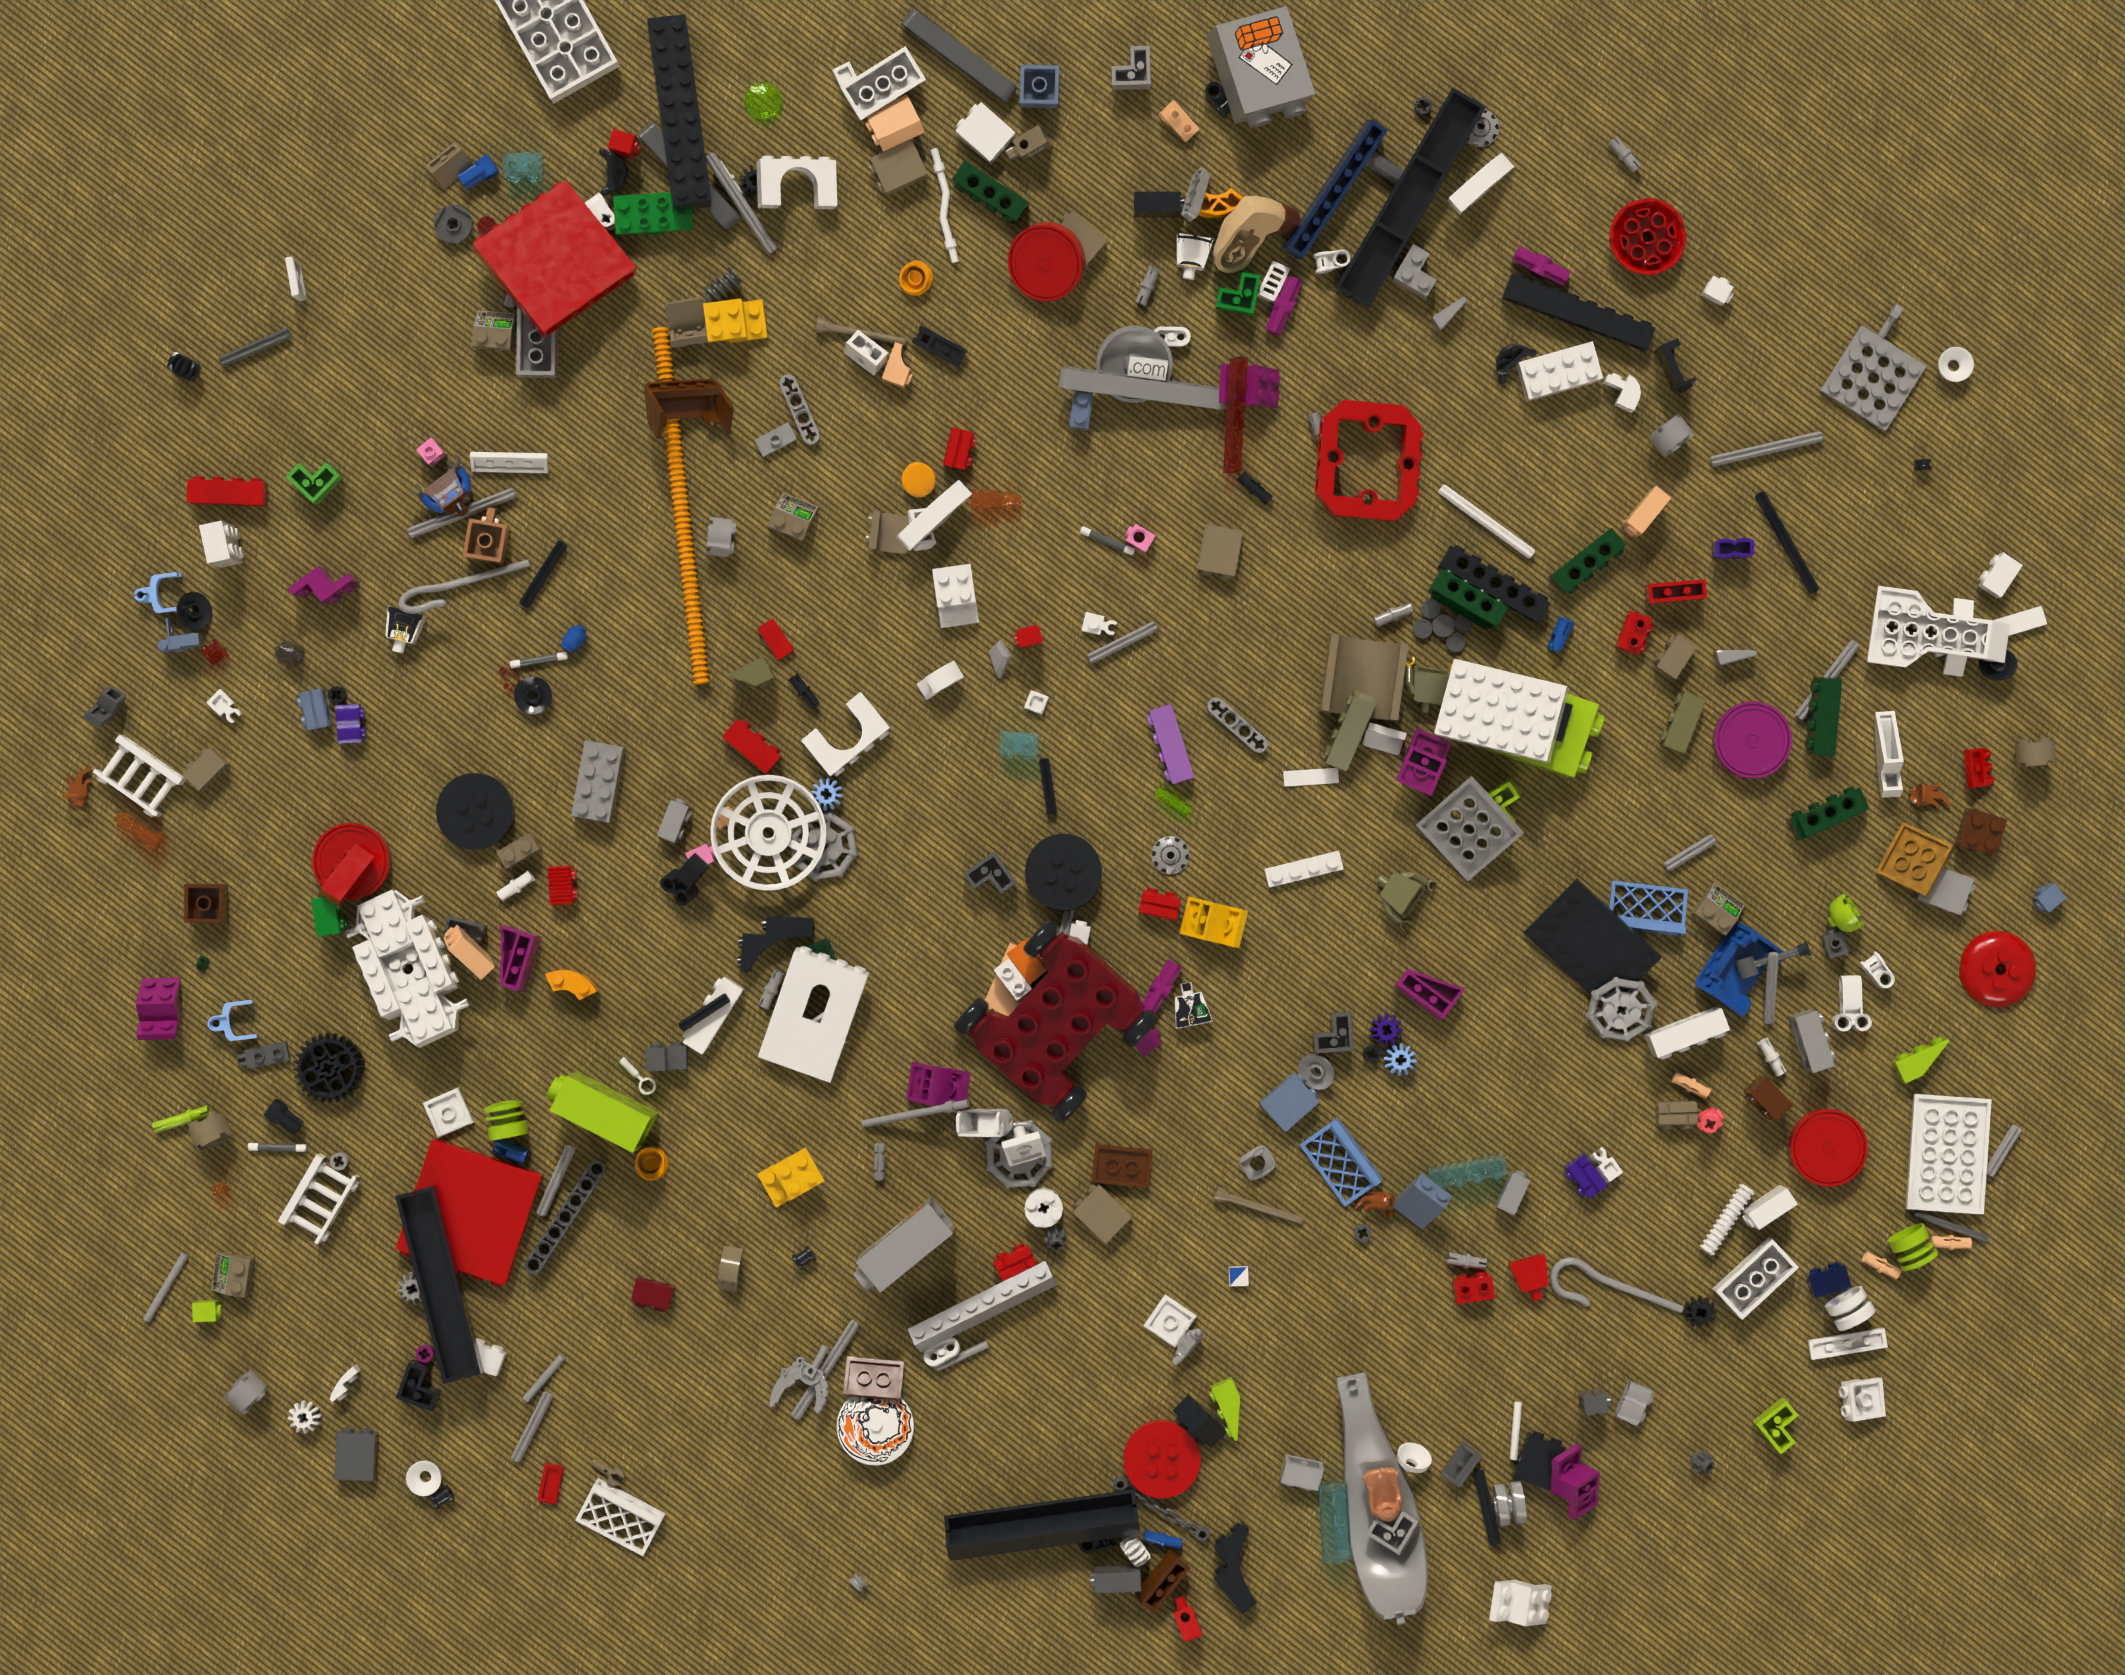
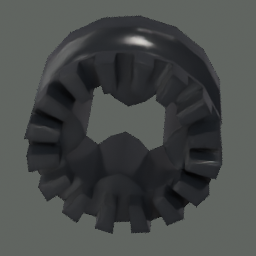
M1932 459L1914 460L1916 464L1914 470H1931L1930 462H1932Z
M335 686L328 691V698L331 702L340 704L345 701L347 694L344 688ZM334 691H337V692H338V691H341V693H340L341 699H338V698L333 699V697H334V693H333V692H334Z
M1372 1045L1364 1048L1363 1058L1369 1063L1377 1062L1380 1058V1050ZM1371 1049H1375L1374 1053H1376L1377 1056L1372 1057L1371 1060L1369 1059V1056L1366 1054V1052L1371 1051Z

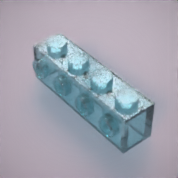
M1503 1154L1426 1168L1428 1178L1443 1190L1447 1189L1446 1186L1450 1185L1461 1187L1465 1186L1466 1182L1473 1181V1184L1484 1182V1179L1487 1178L1497 1180L1502 1179L1503 1175H1508Z

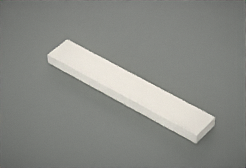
M2042 606L1993 620L2010 625L2009 635L2047 624ZM1934 653L1935 658L1945 655Z

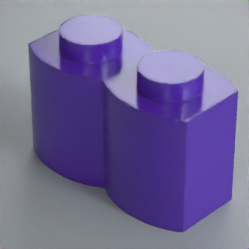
M1740 538L1735 541L1720 539L1712 543V557L1715 559H1727L1729 557L1744 559L1754 555V540L1749 538Z
M361 704L335 705L338 744L364 742V738L367 737L366 727L362 725V719H365L364 707L361 708Z

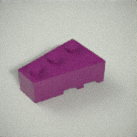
M500 925V986L525 992L542 937L507 925Z
M1410 969L1405 970L1393 986L1438 1021L1445 1018L1465 990L1463 987L1455 986Z

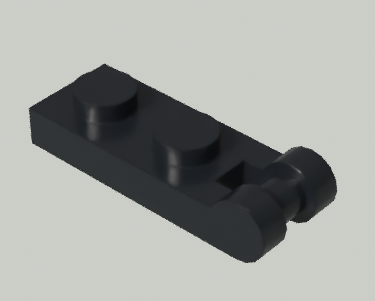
M920 325L919 333L916 338H913L911 343L959 368L967 350ZM925 336L930 337L928 343L923 342Z

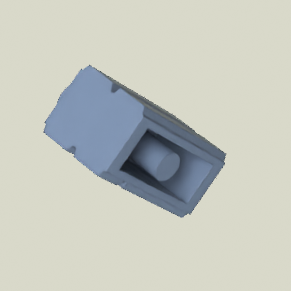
M1074 390L1069 429L1088 431L1094 392Z
M319 688L299 693L300 698H297L299 708L303 709L304 716L301 717L303 727L307 728V731L332 727L325 689Z

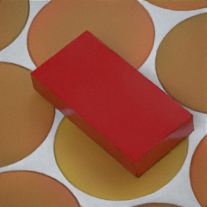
M773 618L757 628L778 661L794 651V648Z
M545 1463L537 1501L557 1504L564 1466Z

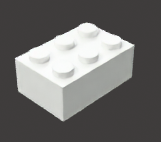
M224 521L199 525L207 564L223 568L243 563L244 551L242 547H239L238 539H240V533L238 528Z

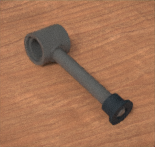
M1804 941V944L1797 945V948L1778 953V961L1798 955L1800 957L1804 955L1811 956L1807 942ZM1749 955L1735 960L1740 978L1744 979L1759 974L1758 967L1767 965L1768 957L1755 960L1753 955Z

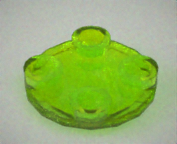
M758 82L749 87L745 93L744 103L746 110L751 116L766 121L779 112L783 100L776 86L768 82Z

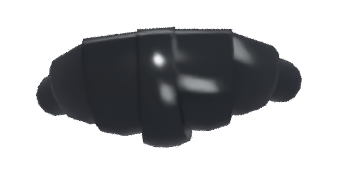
M601 148L599 154L605 158L607 164L606 176L608 182L606 187L601 190V195L607 196L625 184L628 169H626L624 159H621L613 152Z
M1514 343L1503 347L1495 358L1499 382L1501 384L1505 383L1508 371L1523 358H1527V356L1535 357L1537 355L1536 350L1528 349V347L1522 345H1515Z

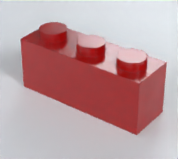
M1706 579L1645 585L1646 605L1707 599Z
M737 719L722 737L760 770L768 774L782 758L779 755L781 751L773 744L771 746L764 742L766 738L759 732L753 733L750 730L752 726L744 719L741 722Z
M357 844L352 849L349 847L343 854L344 859L341 863L337 862L331 870L333 873L330 877H325L320 883V894L338 907H340L374 863V856Z

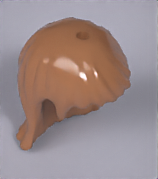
M1393 1467L1370 1469L1363 1476L1368 1489L1370 1512L1375 1518L1383 1522L1394 1521L1400 1515L1403 1506V1497L1398 1484L1399 1472Z

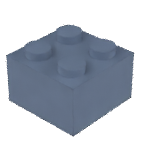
M1021 65L1020 108L1058 109L1059 66Z

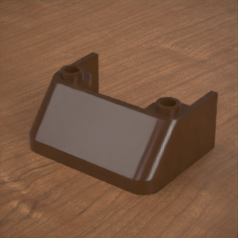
M691 379L648 382L645 384L644 396L647 421L657 439H661L662 428L667 426V420L701 417L707 425L716 426L721 424L726 434H731L734 407L716 380Z

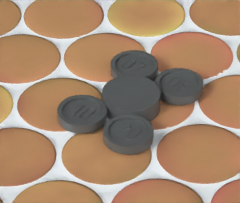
M1429 599L1424 601L1421 606L1422 614L1426 618L1434 619L1432 623L1426 619L1417 620L1413 625L1415 636L1426 638L1433 631L1438 637H1447L1446 647L1451 652L1461 651L1465 646V639L1461 634L1453 633L1456 628L1459 632H1468L1472 629L1473 622L1461 615H1457L1454 620L1447 614L1439 615L1441 607L1436 600Z

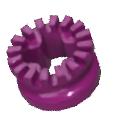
M428 1344L420 1346L416 1351L417 1359L422 1363L429 1362L434 1357L433 1347ZM424 1349H427V1353H430V1356L424 1359L420 1351L422 1352Z

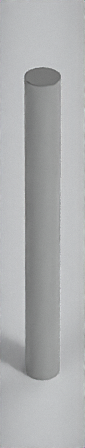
M182 1252L145 1314L143 1318L145 1321L150 1322L187 1260L188 1255Z

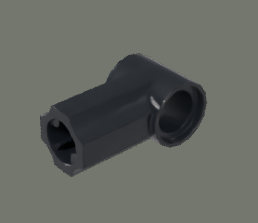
M274 1099L263 1115L274 1124H279L292 1135H295L303 1126L304 1121L289 1111V1108L283 1102Z

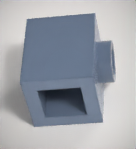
M2055 883L2040 886L2032 897L2035 901L2033 903L2040 912L2047 913L2067 898Z

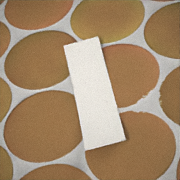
M1338 768L1283 771L1284 786L1339 783Z

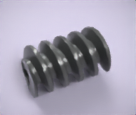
M728 267L729 274L722 272L723 279L716 277L717 284L710 282L711 289L706 286L704 287L705 294L702 293V295L709 303L723 301L722 297L729 299L728 292L735 294L734 287L741 289L740 282L742 281L730 267Z

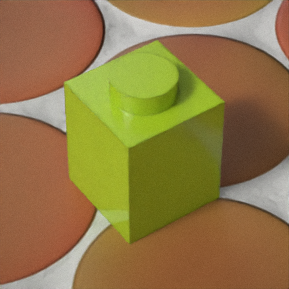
M220 1300L193 1302V1322L218 1321L220 1316L223 1315V1307L220 1305Z

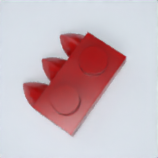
M1986 748L1963 750L1968 788L1991 785L1995 778L1986 773L1992 769L1993 765L1988 761H1984L1989 758L1991 751Z

